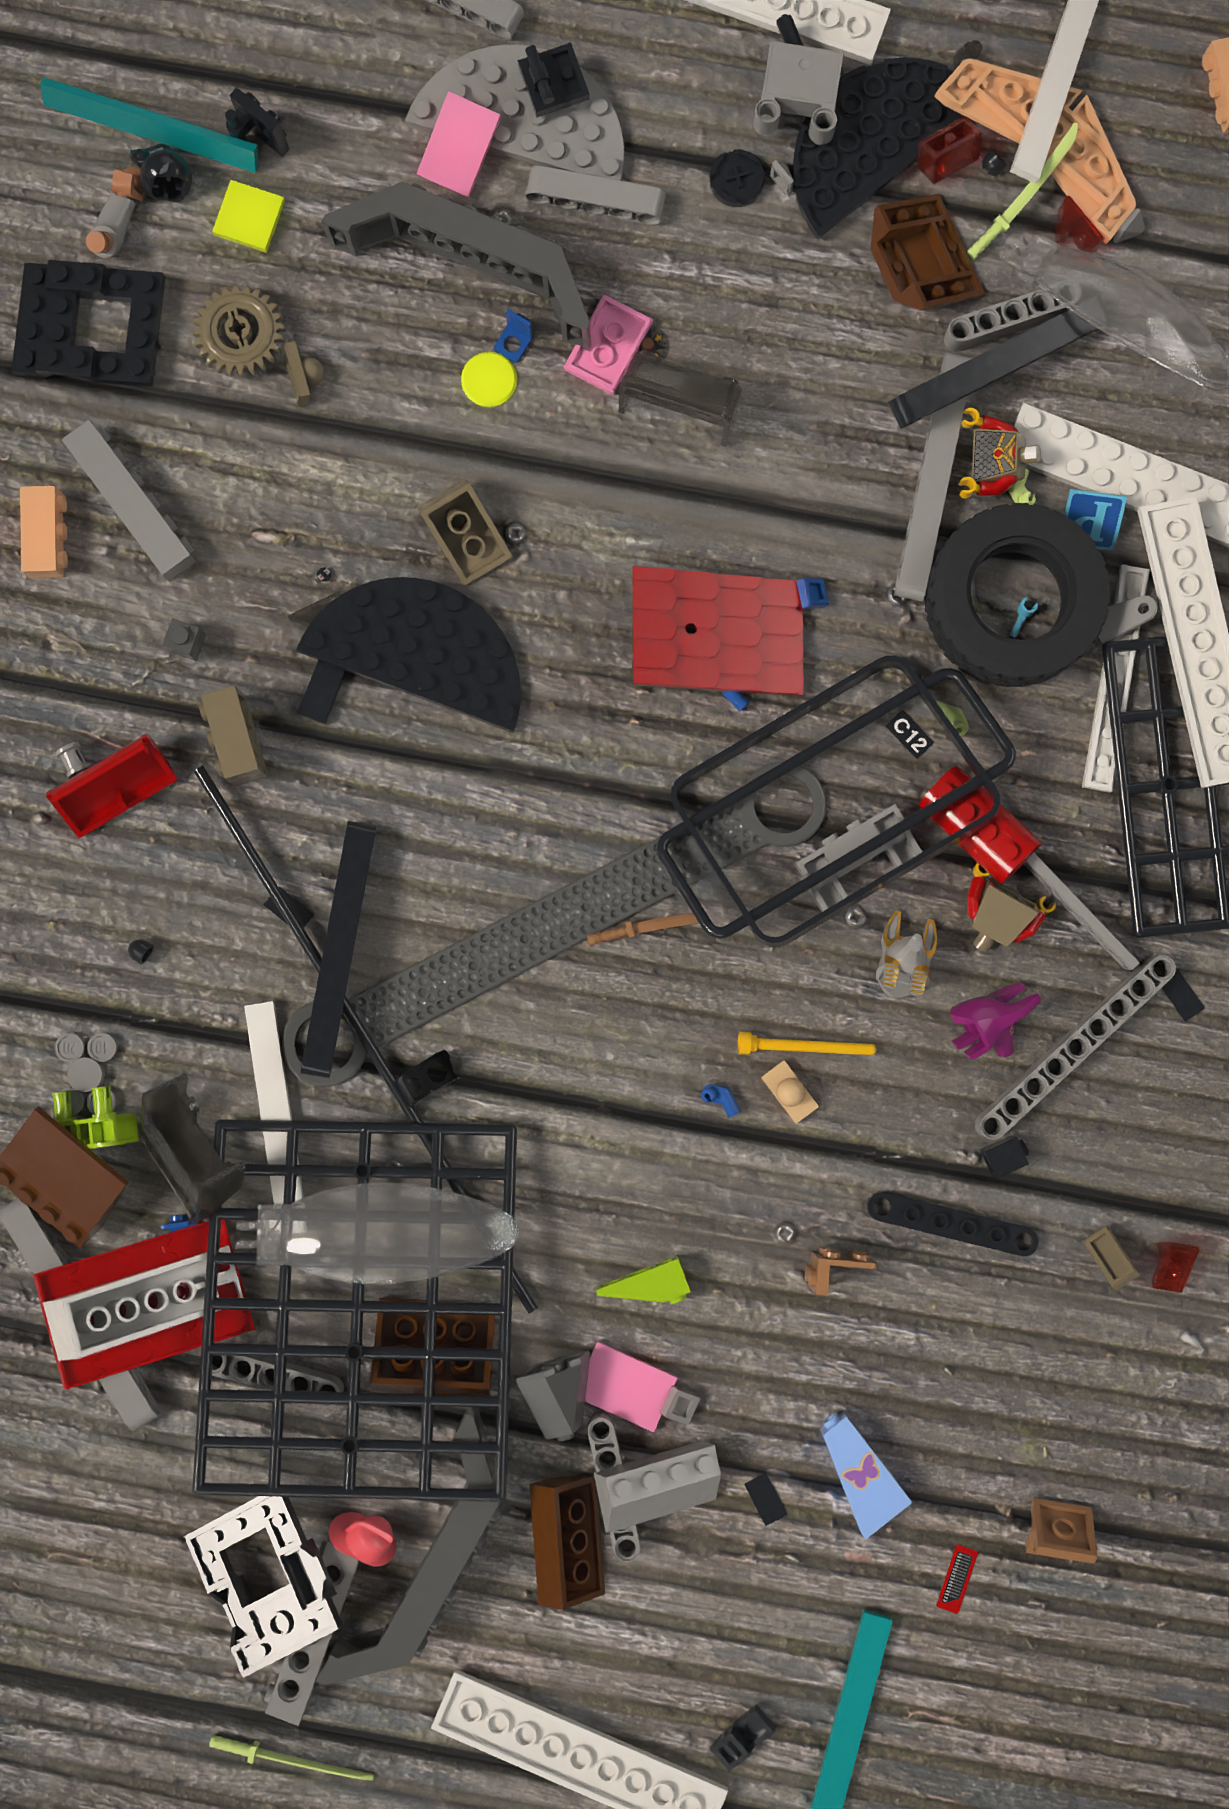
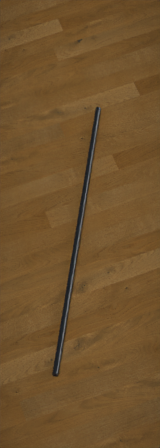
M201 766L195 769L196 777L319 974L322 960L320 953L205 767ZM345 995L343 1015L410 1123H424L413 1105L409 1107L394 1083L397 1079ZM418 1134L432 1157V1135ZM443 1154V1167H451ZM445 1179L465 1212H479L459 1179ZM473 1224L494 1258H502V1248L488 1225ZM513 1267V1290L529 1314L535 1311L538 1306Z

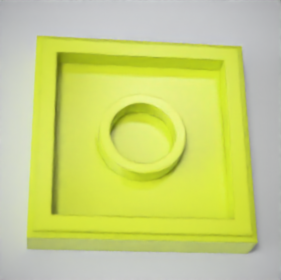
M230 180L212 233L214 236L267 253L284 207L285 199L282 196Z

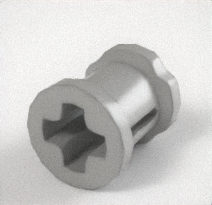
M79 742L67 744L55 752L56 757L61 758L67 770L66 775L68 779L91 767L89 763L85 762L79 750L81 748Z

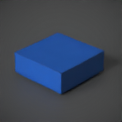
M802 578L796 581L802 609L829 606L823 578Z

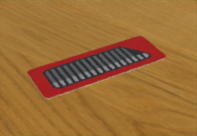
M958 1544L955 1546L936 1604L938 1608L955 1614L959 1613L978 1555L977 1551Z

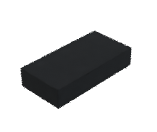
M318 660L297 713L325 725L347 672Z

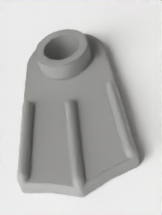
M1141 596L1107 607L1109 611L1105 624L1102 625V631L1098 636L1102 643L1111 642L1150 621L1157 613V602L1150 596ZM1145 606H1149V610L1142 614V609Z

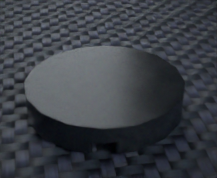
M734 149L733 152L720 154L713 162L709 173L710 189L714 197L722 204L731 207H745L753 203L762 193L765 183V173L761 161L751 152L742 149Z

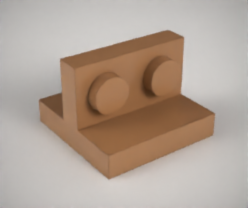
M1033 1498L1031 1502L1032 1526L1025 1542L1026 1553L1095 1564L1097 1547L1092 1507Z

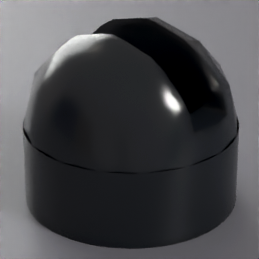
M993 149L982 160V169L989 165L991 169L987 175L991 176L999 174L1007 166Z
M142 939L135 940L128 947L129 956L132 960L142 965L150 957L154 945Z

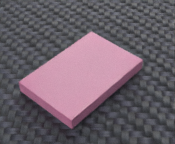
M448 91L416 174L455 193L470 198L502 116Z
M603 294L589 319L591 347L589 351L575 345L564 366V370L614 396L651 328L653 319Z
M597 1340L590 1356L585 1402L654 1432L662 1415L660 1411L671 1387L675 1385L678 1377Z

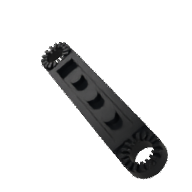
M876 1192L867 1201L868 1214L880 1222L1019 1256H1030L1038 1248L1039 1240L1037 1234L1025 1226L887 1192ZM880 1198H885L889 1202V1210L885 1214H877L874 1211V1203ZM1021 1233H1027L1031 1239L1029 1247L1026 1249H1019L1015 1243L1016 1237Z

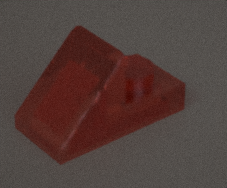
M1068 195L1064 198L1058 209L1054 248L1069 236H1072L1077 248L1090 256L1098 250L1105 238Z
M1160 1242L1157 1244L1160 1260L1151 1280L1152 1286L1155 1289L1182 1293L1200 1251L1199 1247L1175 1242Z

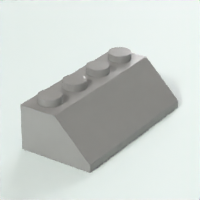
M698 1441L594 1472L606 1533L716 1500L721 1472L715 1445Z

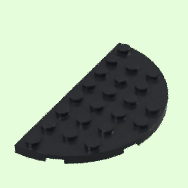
M901 57L884 59L882 63L867 67L863 65L846 73L839 79L834 110L837 116L835 132L832 140L825 145H818L810 139L809 127L812 117L806 116L796 140L792 176L795 196L801 214L817 240L970 120V118L946 107L934 97L938 89L953 73V71L947 69V65L926 59ZM819 123V124H817V126H818L819 128H822V129H827V128H829V127H828L826 124H824V123Z
M395 577L359 585L331 601L319 612L306 629L296 649V652L508 732L514 733L521 703V685L516 659L511 646L500 627L481 606L461 592L444 584L420 578Z

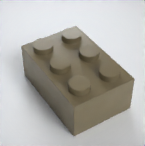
M235 685L202 694L203 704L199 705L203 720L209 723L211 731L207 732V738L211 748H216L219 759L215 760V766L219 776H224V779L234 786L269 777L246 695Z

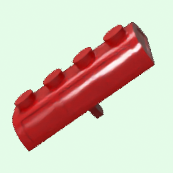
M145 733L132 743L110 754L90 768L83 770L58 787L46 792V797L80 839L177 781L178 778L157 744L149 734Z
M959 765L952 767L925 794L918 807L922 809L969 781L972 777ZM981 786L930 818L950 836L987 814L993 807V801L988 792ZM1000 804L998 814L990 824L957 844L1003 885L1043 843Z

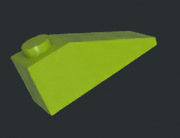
M678 1256L596 1286L598 1296L662 1303L669 1301L670 1304L685 1300L687 1298L686 1294L691 1292Z

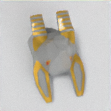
M897 910L891 915L884 928L881 939L882 956L876 970V979L887 996L894 1000H901L911 995L922 997L924 988L929 982L930 962L936 952V925L934 920L927 919L922 937L920 934L900 937L901 912Z

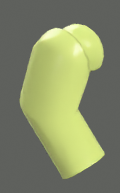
M1027 468L1025 469V478L1017 481L1008 491L1015 503L1034 505L1035 495L1031 494L1025 487L1029 474Z

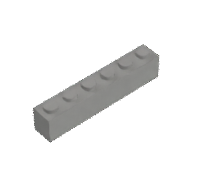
M87 420L61 440L160 573L168 581L172 580L196 562L191 555L195 550L185 537L179 539L174 531L178 527L169 515L166 514L163 517L157 510L161 504L151 491L145 494L140 486L144 482L134 469L129 472L124 466L128 460L118 447L115 449L110 447L107 442L111 438L101 425L95 427L90 420Z

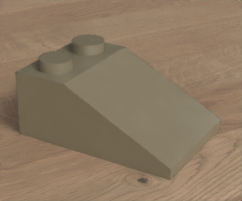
M466 478L417 507L464 586L513 557Z

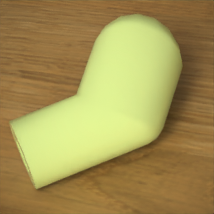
M936 701L959 735H965L969 725L963 710L959 707Z

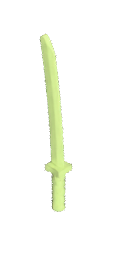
M1074 123L1054 152L1044 163L1039 180L1036 183L1030 181L1002 215L997 216L992 227L967 251L973 259H976L1002 231L1005 232L1010 227L1009 223L1050 176L1075 142L1078 123Z
M212 1735L209 1744L211 1748L214 1747L215 1749L248 1757L247 1763L253 1764L257 1757L361 1780H373L374 1778L373 1773L259 1748L260 1741L256 1740L252 1745H248L247 1743H240V1741Z

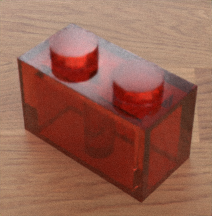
M964 116L918 142V169L933 184H936L981 158L982 132Z

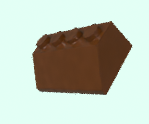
M594 1475L553 1477L529 1484L538 1605L565 1610L605 1595L598 1492Z

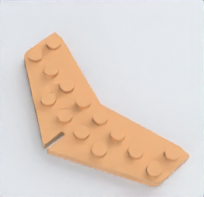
M966 59L962 61L943 83L934 97L946 107L1020 143L1041 78L975 59ZM1070 87L1045 162L1074 123H1078L1075 142L1051 174L1093 233L1107 244L1135 209L1136 201L1088 95L1086 94L1072 111L1069 108L1083 90Z

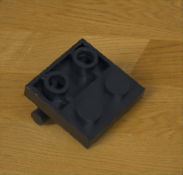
M571 43L538 53L535 45L528 46L525 49L527 57L518 60V67L536 117L590 100V94Z
M236 87L229 95L235 111L229 109L225 112L226 127L230 136L247 141L246 135L251 131L283 157L290 148L286 140L287 134L281 126V119L272 110L265 111L253 94L250 92L245 94Z

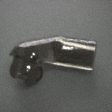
M978 40L967 42L954 54V71L962 61L977 59L978 55L982 53V44Z

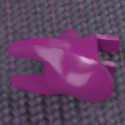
M1018 982L998 989L987 996L969 999L956 1004L950 1010L952 1020L955 1024H963L966 1032L952 1040L953 1045L959 1050L979 1039V1042L964 1051L966 1057L971 1060L985 1054L991 1048L994 1049L999 1057L1012 1055L1014 1053V1023L1030 1013L1040 1003L1041 998L1039 994L1035 993L1018 1002L1007 1004L1009 1000L1025 989L1024 984Z

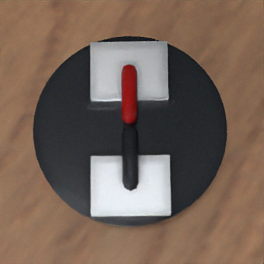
M320 568L317 572V577L320 581L326 582L331 578V572L328 568Z

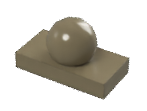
M287 342L284 345L283 356L297 406H309L310 392L308 386H315L323 380L324 368L320 361L315 358L307 357L300 360L296 342Z
M1107 1225L1082 1241L1115 1291L1140 1276L1128 1254Z

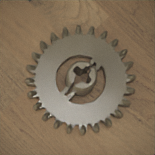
M236 284L233 286L232 292H229L227 287H223L222 295L213 292V301L209 299L203 300L206 309H197L198 314L202 317L193 320L194 325L199 327L192 331V335L198 338L195 340L194 346L198 349L202 347L199 351V356L202 359L208 356L206 363L209 367L216 363V370L219 374L226 367L229 377H232L234 370L237 369L240 377L244 378L246 368L255 376V365L266 371L263 360L266 359L275 363L271 352L281 354V349L276 342L285 343V338L279 332H286V327L278 323L284 320V316L281 313H275L279 310L278 304L271 303L270 295L261 297L262 292L260 289H256L251 293L249 285H246L240 291ZM238 311L250 313L258 321L259 332L256 339L248 320L240 316ZM233 314L235 315L236 321L238 322V324H239V326H240V328H241V330H242L241 336H242L244 345H243V343H242L240 337L238 336V331H239V329H238V327H237V325H236V323H235V321H234ZM227 315L229 319L224 326L225 332L232 345L239 349L229 348L219 339L218 329L220 322Z

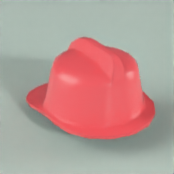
M345 1512L336 1516L330 1523L328 1531L330 1542L343 1554L373 1567L383 1566L394 1557L397 1547L391 1525L383 1517Z

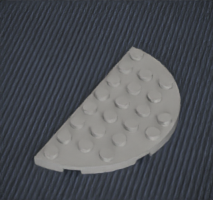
M515 44L486 47L472 51L450 62L424 85L412 103L405 119L406 126L432 134L449 91L502 116L488 151L537 166L622 180L624 166L622 130L614 107L604 90L594 78L580 67L590 94V100L536 117L518 67V60L527 57L525 49L528 47L527 45ZM536 47L538 53L547 51L546 49Z

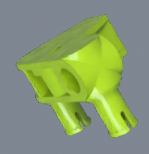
M111 1086L91 1088L95 1115H92V1118L85 1119L73 1117L71 1091L52 1093L55 1113L54 1120L89 1149L139 1141L136 1112L125 1114L113 1112Z

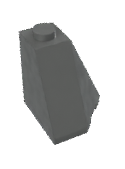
M589 1350L536 1363L516 1378L517 1384L546 1440L557 1438V1441L568 1440L574 1437V1432L582 1426L590 1363Z

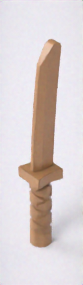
M687 913L637 923L629 921L624 923L625 926L597 932L596 934H589L586 937L588 945L592 946L597 943L612 941L613 939L616 940L622 937L630 939L634 938L636 934L699 924L694 915Z

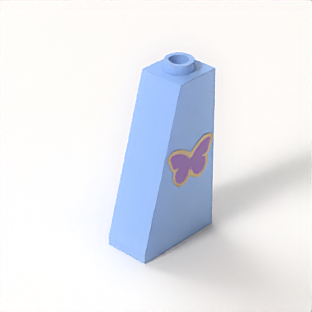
M843 1411L840 1414L833 1413L823 1421L822 1424L824 1426L820 1431L858 1528L863 1537L867 1539L908 1507L912 1501Z

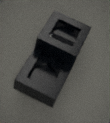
M756 1704L727 1728L712 1743L709 1749L730 1772L750 1757L752 1750L774 1734L776 1726Z

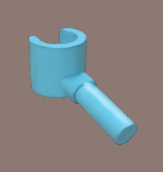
M1027 597L1018 605L1017 613L1019 615L1009 635L1010 637H1017L1023 623L1037 610V602L1031 610H1027L1024 606Z

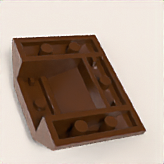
M940 194L881 204L875 207L870 250L893 300L922 311L980 298L985 295V291Z

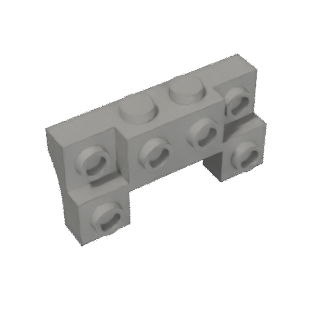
M894 804L865 822L859 818L846 826L847 833L838 837L837 833L821 841L824 845L822 848L796 862L794 865L804 879L902 821L904 817L897 805ZM910 830L810 888L808 891L820 911L823 912L848 897L838 878L885 851L895 868L922 853Z

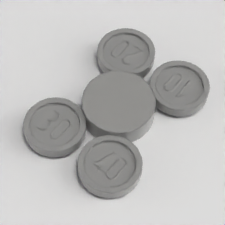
M67 1033L60 1036L55 1043L57 1057L64 1062H73L67 1072V1079L72 1088H64L59 1091H71L73 1116L79 1114L84 1108L85 1099L81 1092H90L87 1098V1107L95 1115L91 1088L100 1087L104 1081L105 1071L100 1062L111 1060L118 1050L117 1041L110 1034L98 1033L91 1037L87 1045L90 1057L84 1058L81 1057L85 1052V1043L79 1035ZM111 1090L112 1107L114 1111L117 1106V1097L115 1093Z

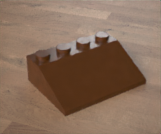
M39 1106L34 1109L0 1155V1184L9 1188L18 1196L22 1203L29 1205L40 1214L45 1222L53 1225L63 1234L65 1239L74 1243L79 1248L86 1244L104 1226L129 1183Z
M379 1297V1301L426 1302V1300ZM438 1301V1302H457V1301ZM378 1313L374 1346L424 1347L425 1314ZM437 1314L436 1348L493 1349L495 1315ZM372 1359L370 1376L372 1393L422 1394L424 1360ZM436 1360L434 1394L490 1395L493 1361Z

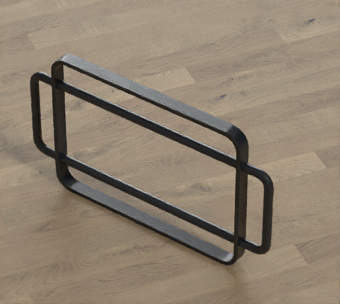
M884 656L681 775L671 788V800L682 822L660 836L656 852L659 860L702 929L709 936L724 939L749 926L754 936L762 944L769 947H782L990 824L996 818L1000 808V794L992 780L1007 772L1013 766L1016 760V750L1013 743L960 671L953 668H943L921 680L905 659L898 656ZM885 668L899 669L911 682V687L688 818L679 804L678 796L686 785ZM943 680H952L958 686L1004 751V759L986 771L928 691V689ZM920 695L976 776L748 912L695 827ZM981 786H984L991 796L993 807L987 814L788 933L779 937H770L765 935L756 925L755 921ZM687 832L694 839L742 915L726 926L717 927L713 924L668 852V845Z

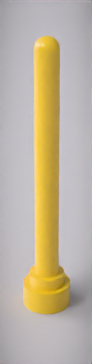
M739 1031L737 1045L738 1054L750 1055L751 1052H756V1050L874 1055L877 1051L874 1044L757 1038V1035H752L751 1032Z

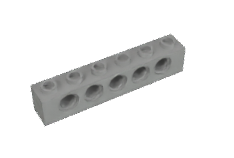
M329 1539L328 1542L322 1541L319 1553L325 1567L334 1565L341 1572V1575L337 1577L329 1575L337 1593L332 1599L340 1616L360 1560L337 1550ZM334 1632L278 1660L274 1672L279 1674L276 1685L270 1683L264 1701L269 1703L265 1714L299 1726ZM304 1651L308 1654L309 1660L300 1661L296 1657V1652ZM294 1680L299 1688L291 1690L286 1686L285 1681Z

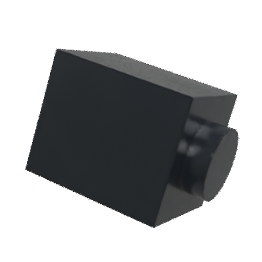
M1010 1135L979 1149L991 1176L997 1179L1029 1165L1026 1158L1029 1155L1027 1146L1022 1139L1018 1140L1015 1136Z

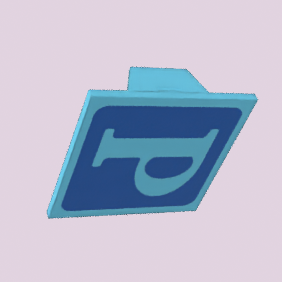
M1070 489L1064 515L1070 520L1073 519L1083 528L1086 534L1090 535L1096 543L1095 547L1097 549L1114 551L1127 496Z

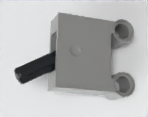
M783 14L777 19L776 24L784 43L770 42L762 97L755 108L753 127L758 134L769 136L777 130L781 112L812 117L809 137L814 143L825 145L832 140L837 124V116L834 110L844 52L804 46L792 16ZM768 114L773 118L765 120L761 115ZM824 123L829 128L822 129L819 128L817 124Z

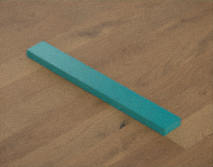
M45 77L40 82L45 107L256 173L259 168L258 145Z
M864 1609L862 1611L810 1809H843L893 1622L891 1617Z

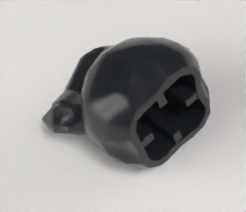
M158 144L146 149L130 150V158L140 168L141 184L148 196L155 200L179 202L188 195L192 184L191 168L184 158L174 152L170 146Z

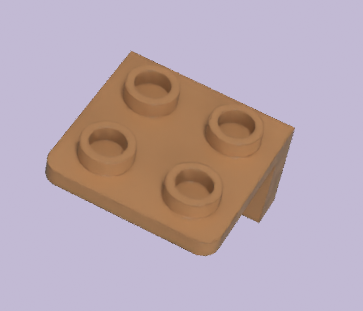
M820 1247L819 1252L811 1251V1264H806L805 1282H808V1286L816 1295H828L830 1265L877 1269V1262L870 1258L871 1255L866 1254L865 1251L848 1250V1255L837 1252V1249Z

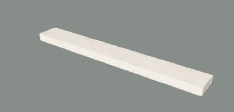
M1099 0L1067 1L1010 170L1011 173L1033 183H1036L1040 178Z
M1122 564L1119 568L1113 605L1146 596L1150 569ZM1140 626L1113 641L1138 639ZM1136 651L1114 653L1121 712H1126ZM1103 662L1082 788L1110 793L1113 790L1116 770Z
M275 1001L244 1006L261 1120L293 1121ZM263 1132L268 1164H285L287 1132ZM270 1176L275 1209H283L285 1176ZM297 1176L295 1209H306L302 1180L300 1176ZM277 1221L278 1234L281 1236L282 1221ZM294 1221L293 1234L309 1231L308 1221Z

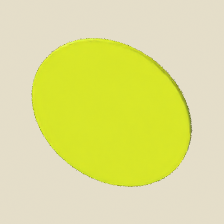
M483 352L473 356L466 363L461 375V384L464 393L472 402L483 407H495L508 401L514 394L517 387V373L512 362L505 356L496 352Z

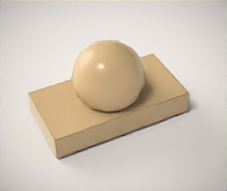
M785 1060L761 1076V1079L795 1124L819 1107Z

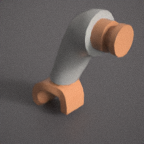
M130 166L127 169H114L110 192L117 195H109L93 230L86 237L87 248L101 258L112 257L121 249L136 202L132 201L131 198L142 201L147 195L141 184L139 168Z

